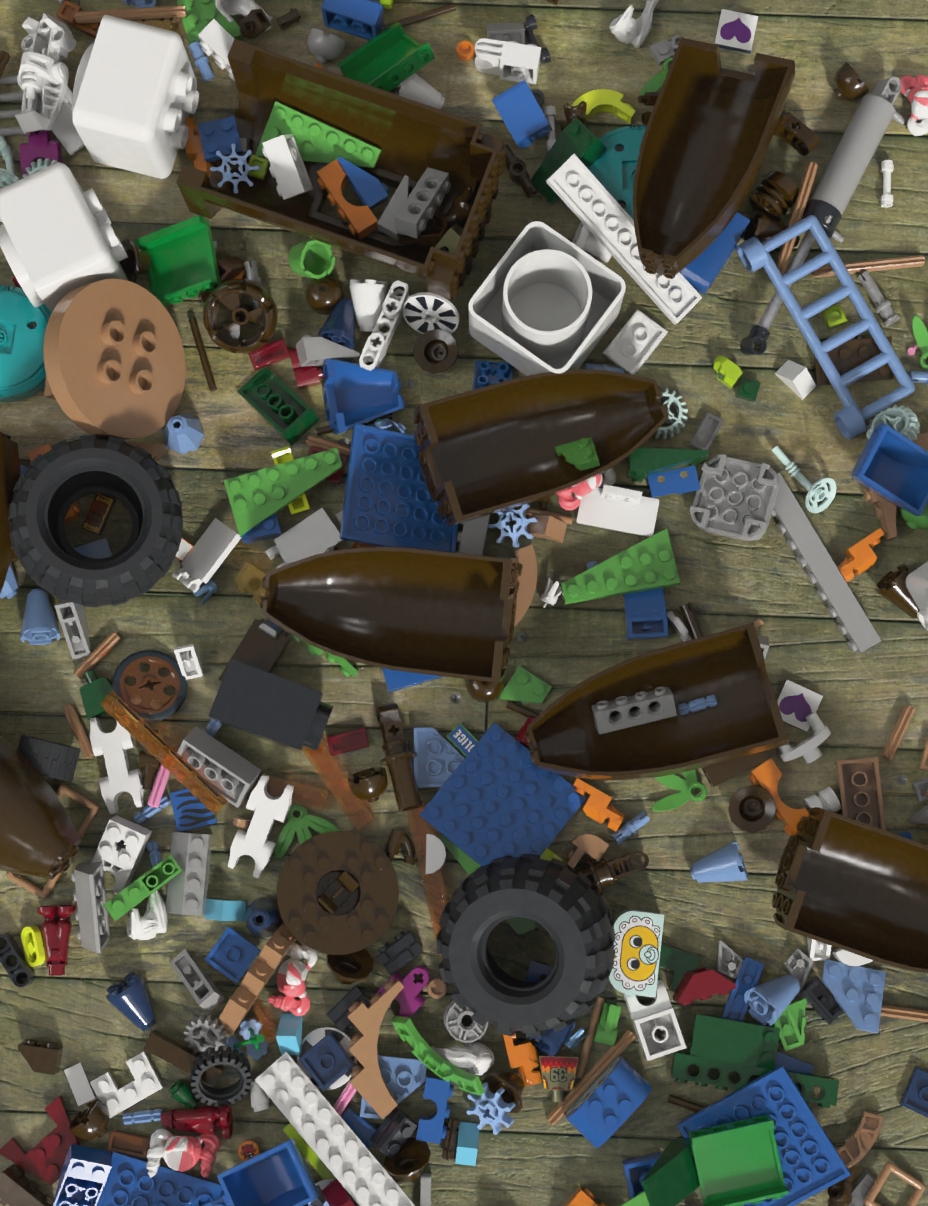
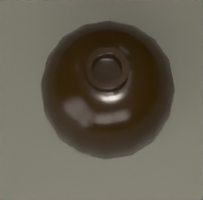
M847 62L835 73L833 78L835 89L833 92L839 99L843 97L847 101L853 102L869 92L866 84L861 81L857 72Z
M435 210L434 216L427 222L425 230L421 231L418 238L411 237L412 240L423 248L435 247L447 232L446 217L443 214L442 216L439 215Z
M326 275L321 279L310 281L306 289V299L309 307L316 313L329 315L337 303L344 299V293L340 283L335 278Z
M504 678L500 683L466 679L465 685L467 692L474 700L488 703L501 695L504 690L505 681Z
M379 767L380 771H375L374 768H369L354 773L353 779L348 777L347 780L352 794L368 802L379 800V796L388 787L386 769Z
M95 1098L86 1105L88 1106L87 1109L83 1112L80 1111L69 1125V1130L81 1140H93L97 1136L101 1138L108 1130L106 1127L110 1119L108 1108L98 1098Z

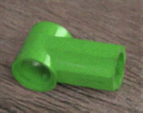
M604 1002L600 1022L597 1024L594 1035V1042L614 1046L618 1032L617 1024L621 1006Z

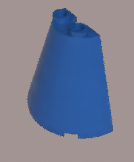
M325 359L323 377H326L323 385V398L327 420L330 428L335 429L333 430L334 434H341L353 429L355 423L363 425L404 408V397L399 395L398 391L401 390V380L397 377L396 371L374 368L369 371L361 368L360 364Z

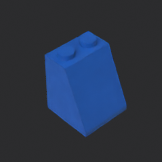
M525 79L492 99L520 149L531 146L533 141L546 137L553 130Z

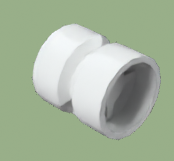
M830 787L819 791L818 796L814 794L804 799L808 812L814 807L834 813L841 810V804Z

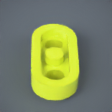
M35 925L25 927L21 932V939L26 962L31 967L42 965L45 961V951L41 931Z

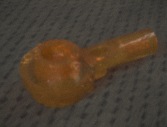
M260 1004L255 1005L252 1009L262 1025L260 1034L264 1036L265 1042H275L277 1040L278 1025L268 1021Z

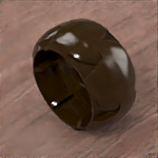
M232 279L220 284L211 292L204 305L203 322L211 340L217 346L231 353L248 354L259 350L271 339L277 328L278 310L269 291L262 285L249 279ZM244 293L252 296L259 302L258 306L260 308L253 310L248 304L240 305L238 294ZM221 303L233 311V322L224 329H222L223 326L218 321V309ZM241 311H243L246 314L244 318L242 314H239ZM249 320L262 325L255 336L248 339H239L240 325L246 324Z

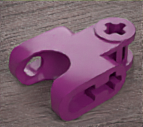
M49 130L30 132L28 143H23L19 146L22 175L28 174L26 168L31 167L32 162L37 163L38 159L45 161L46 158H49L51 162L57 160V162L62 163L60 143L58 140L51 141Z
M416 966L404 978L398 972H395L376 993L380 995L386 990L384 986L393 979L395 981L399 978L404 983V988L394 998L401 1007L397 1016L410 1018L426 1000L419 992L429 981V971L423 966ZM415 973L418 974V975H419L420 973H422V974H423V977H422L423 981H421V980L416 981V980H415V977H416Z

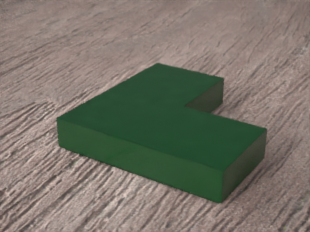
M661 946L659 966L674 970L669 990L675 992L686 972L697 968L699 956Z

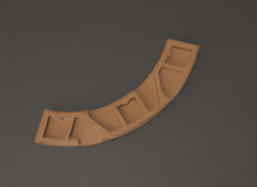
M533 545L514 551L516 561L523 565L522 574L518 577L520 585L517 593L514 627L526 614L536 589L537 561Z
M864 1111L861 1122L853 1136L837 1149L848 1169L860 1161L873 1146L881 1130L884 1116Z

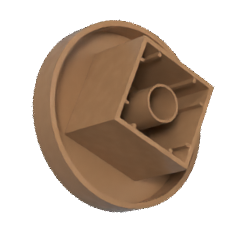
M104 279L81 285L67 293L59 301L49 318L44 337L43 354L46 371L44 397L57 400L71 421L85 432L96 435V437L101 439H109V436L124 440L140 438L162 428L173 416L180 403L186 378V362L182 340L172 317L163 304L145 288L123 279Z

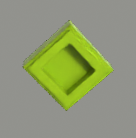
M251 155L248 165L252 167L259 166V170H250L247 175L264 180L270 165L269 160Z
M840 304L821 312L828 329L847 322Z

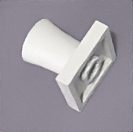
M580 222L572 243L607 263L612 255L590 230Z

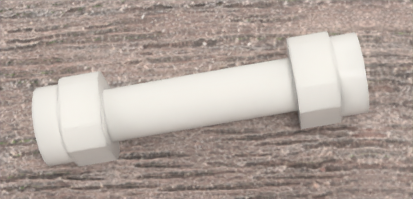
M546 106L544 108V114L553 129L548 134L546 142L547 152L550 151L556 141L555 106Z
M892 160L881 162L883 195L880 197L881 207L884 208L893 206L891 173L894 170Z

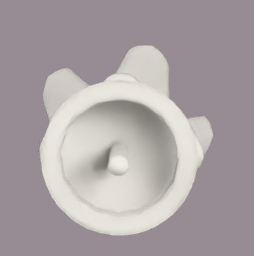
M549 577L545 592L540 598L546 602L543 606L544 608L547 603L554 606L558 596L562 593L559 582L556 581L553 584Z

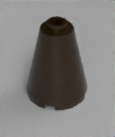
M755 210L752 213L755 215L754 219H749L750 223L745 231L744 240L754 236L762 243L787 229L788 226L762 211ZM796 236L793 248L797 247L800 240L799 236ZM782 245L775 248L774 250H781Z
M902 564L896 567L898 571L894 573L889 571L876 584L878 588H875V591L908 616L915 619L918 618L917 613L920 610L906 587V577L911 572L907 565Z

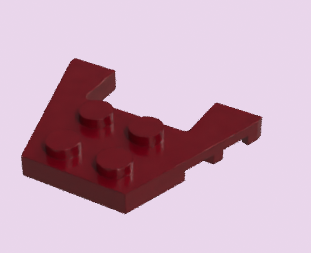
M61 1096L57 1097L45 1108V1111L55 1121L57 1127L27 1153L14 1137L0 1149L2 1156L50 1185H53L60 1178L70 1145H80L78 1137L69 1130V1125L71 1124L70 1116L66 1112Z

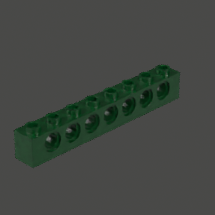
M676 1051L673 1055L671 1077L675 1078V1082L687 1084L688 1080L694 1081L697 1086L707 1087L708 1084L716 1085V1089L728 1091V1087L738 1090L747 1085L752 1075L761 1077L774 1069L730 1063ZM692 1064L698 1066V1072L694 1075L689 1074L687 1071L688 1067ZM711 1068L718 1069L719 1074L716 1078L708 1077V1071ZM787 1070L793 1081L799 1082V1091L808 1105L810 1102H816L819 1107L830 1108V1105L836 1106L839 1080L837 1078ZM733 1071L739 1073V1078L735 1082H731L728 1079L729 1074ZM818 1085L820 1093L816 1096L811 1095V1088Z

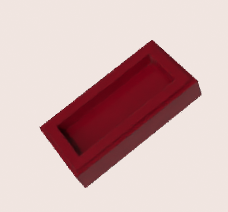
M283 338L266 344L255 352L248 353L255 371L264 366L290 358Z
M365 727L327 737L331 756L370 747Z

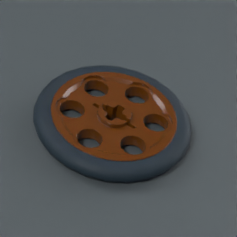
M143 650L129 655L118 665L112 678V692L115 701L120 699L142 722H157L171 717L182 706L187 695V679L185 676H182L178 662L168 654L160 651ZM141 663H147L150 670L148 672H141L138 666ZM162 667L167 668L169 675L161 677L158 674V670ZM128 676L134 677L136 684L133 686L126 685L125 678ZM149 681L151 684H154L152 690L144 687ZM172 686L175 693L173 695H166L164 688ZM139 695L142 699L141 703L133 704L130 701L131 696ZM151 700H159L161 707L159 709L151 708ZM116 701L117 705L125 714L135 719Z

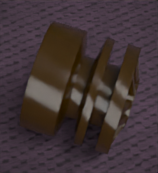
M772 170L762 180V185H758L755 191L749 195V201L755 210L762 211L780 221L783 215H786L788 212V208H791L796 203L799 188L788 176L779 171Z

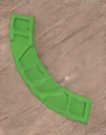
M395 1015L391 1019L403 1041L406 1040L413 1048L412 1053L431 1071L447 1082L451 1080L460 1085L459 1089L480 1096L485 1090L478 1075L456 1067L435 1052L418 1033L410 1018Z

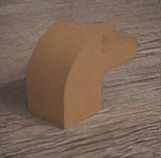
M580 835L571 841V844L577 848L576 850L571 849L565 859L568 860L567 865L574 869L584 853L599 861L609 844L595 835Z

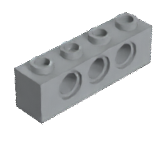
M427 167L395 216L397 233L418 238L421 231L425 230L426 224L429 219L433 218L437 206L441 205L443 197L450 191L449 173Z
M657 687L654 691H641L633 696H620L613 701H600L596 705H592L594 721L599 734L677 716L673 693L669 687ZM651 702H657L655 706L649 707ZM633 706H638L635 711H630ZM613 711H619L617 715L610 716Z

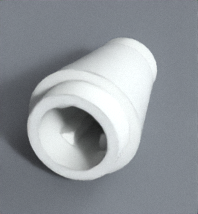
M256 1081L252 1082L250 1098L251 1108L254 1109V1113L270 1108L269 1103L271 1101L268 1095Z

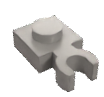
M675 35L671 42H668L665 38L650 47L649 51L658 65L663 64L666 59L674 57V51L678 47L675 42L679 40V35Z

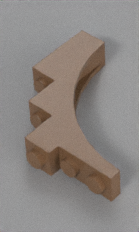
M928 433L917 434V439L912 440V442L928 452ZM865 487L863 490L865 500H868L869 505L877 504L875 512L877 518H880V528L884 532L882 537H884L885 541L895 539L897 537V506Z
M283 923L265 944L259 957L248 970L240 986L231 996L219 1017L218 1024H224L223 1030L228 1031V1034L231 1036L240 1026V1023L244 1020L260 992L296 941L295 937L288 932Z
M399 978L395 981L393 979L384 986L386 990L380 995L376 993L369 1000V1005L364 1000L359 1003L355 1001L348 1008L350 1012L347 1013V1017L362 1033L361 1035L357 1033L350 1039L348 1050L363 1065L362 1067L357 1066L350 1073L349 1082L382 1119L398 1106V1100L388 1088L381 1073L377 1056V1042L385 1012L393 999L404 988V983Z

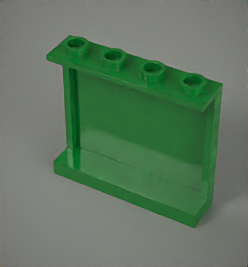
M395 22L337 65L344 77L389 92L434 60L435 56L428 42L421 45L405 34L399 22Z
M198 215L135 239L136 246L147 251L150 256V269L147 275L151 294L165 308L169 304L181 303L183 299L197 297L199 293L211 292L221 284L208 219Z
M769 1114L688 1132L704 1206L758 1204L763 1202L764 1199H780L783 1195L789 1194L785 1187L773 1131L775 1128L774 1121Z

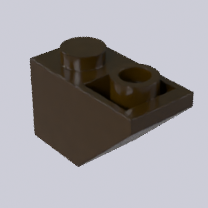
M25 1039V1042L18 1044V1050L34 1072L51 1075L59 1072L63 1047H57L58 1044L53 1042H45V1045L37 1044L38 1041L33 1039Z

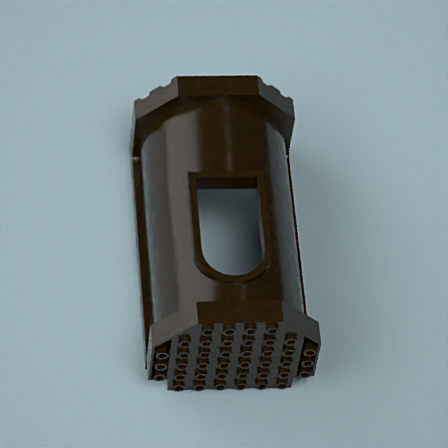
M234 39L227 57L238 89L237 98L240 99L239 109H236L234 113L239 137L250 138L252 154H250V157H247V164L251 155H255L275 101H278L382 149L374 168L359 167L377 178L381 183L398 188L406 175L409 177V193H411L427 167L449 173L451 188L449 193H446L443 197L441 205L436 208L439 215H445L451 208L454 198L464 194L468 187L472 188L470 200L473 202V206L468 219L462 224L463 232L454 254L436 249L435 247H420L412 238L399 239L397 241L376 232H372L360 240L357 235L353 236L348 229L349 223L320 213L328 193L325 189L322 190L316 181L318 179L317 171L329 163L303 161L313 190L288 199H283L278 194L276 188L278 183L276 178L272 177L269 168L264 180L247 175L248 179L254 183L253 186H249L246 181H240L237 185L238 193H234V184L231 181H225L222 187H218V183L223 180L222 172L218 170L212 171L208 178L206 172L183 165L176 183L189 211L212 219L222 208L240 213L425 278L428 283V293L440 295L452 302L453 298L457 297L459 288L463 287L466 275L469 276L473 267L472 260L477 257L479 251V240L483 241L486 223L489 224L492 217L493 199L496 200L499 192V177L503 175L506 166L504 164L506 160L504 140L482 132V124ZM222 159L216 160L214 167H220ZM228 161L232 168L231 173L237 172L242 176L238 170L239 165H233ZM226 165L224 166L225 172H227V166H226Z

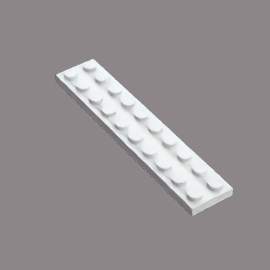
M575 154L571 155L546 180V183L674 325L702 299L701 295L680 272L675 275L674 279H669L664 275L658 273L649 274L644 270L645 266L642 264L638 252L634 220Z
M287 1052L255 1079L359 1206H415Z

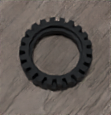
M219 1046L218 1051H215L213 1047L210 1048V1053L207 1051L202 1052V1056L198 1055L191 1067L190 1082L192 1092L197 1099L200 1098V1102L204 1103L206 1101L209 1106L212 1103H215V1107H220V1103H223V1105H228V1102L235 1104L236 1098L240 1101L243 1099V1095L246 1096L252 1083V1072L248 1058H245V1054L242 1052L239 1054L237 1049H234L232 1052L231 1047L223 1050V1046ZM224 1064L237 1068L241 1073V1078L231 1087L217 1089L205 1085L201 1080V1075L212 1066Z

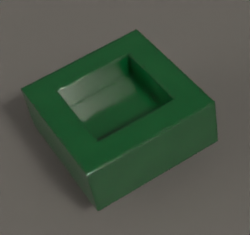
M742 377L736 397L755 402L761 383Z

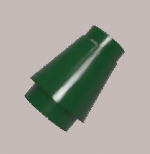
M179 1079L169 1089L171 1097L189 1109H192L199 1102L186 1081L183 1082Z

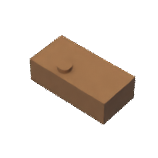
M878 757L835 761L841 815L886 831Z

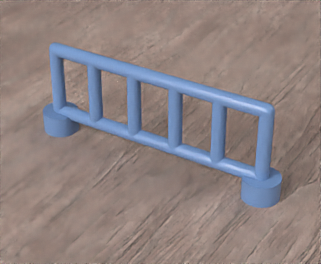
M809 215L762 243L753 236L737 245L738 256L750 273L764 267L845 408L834 413L833 417L839 431L847 440H851L866 431L865 420L915 391L912 380L816 216ZM810 229L823 253L781 275L769 252ZM829 263L842 286L801 309L788 285ZM849 296L861 320L827 340L820 342L808 319ZM868 329L881 353L840 376L827 352ZM888 363L901 387L860 410L847 386Z

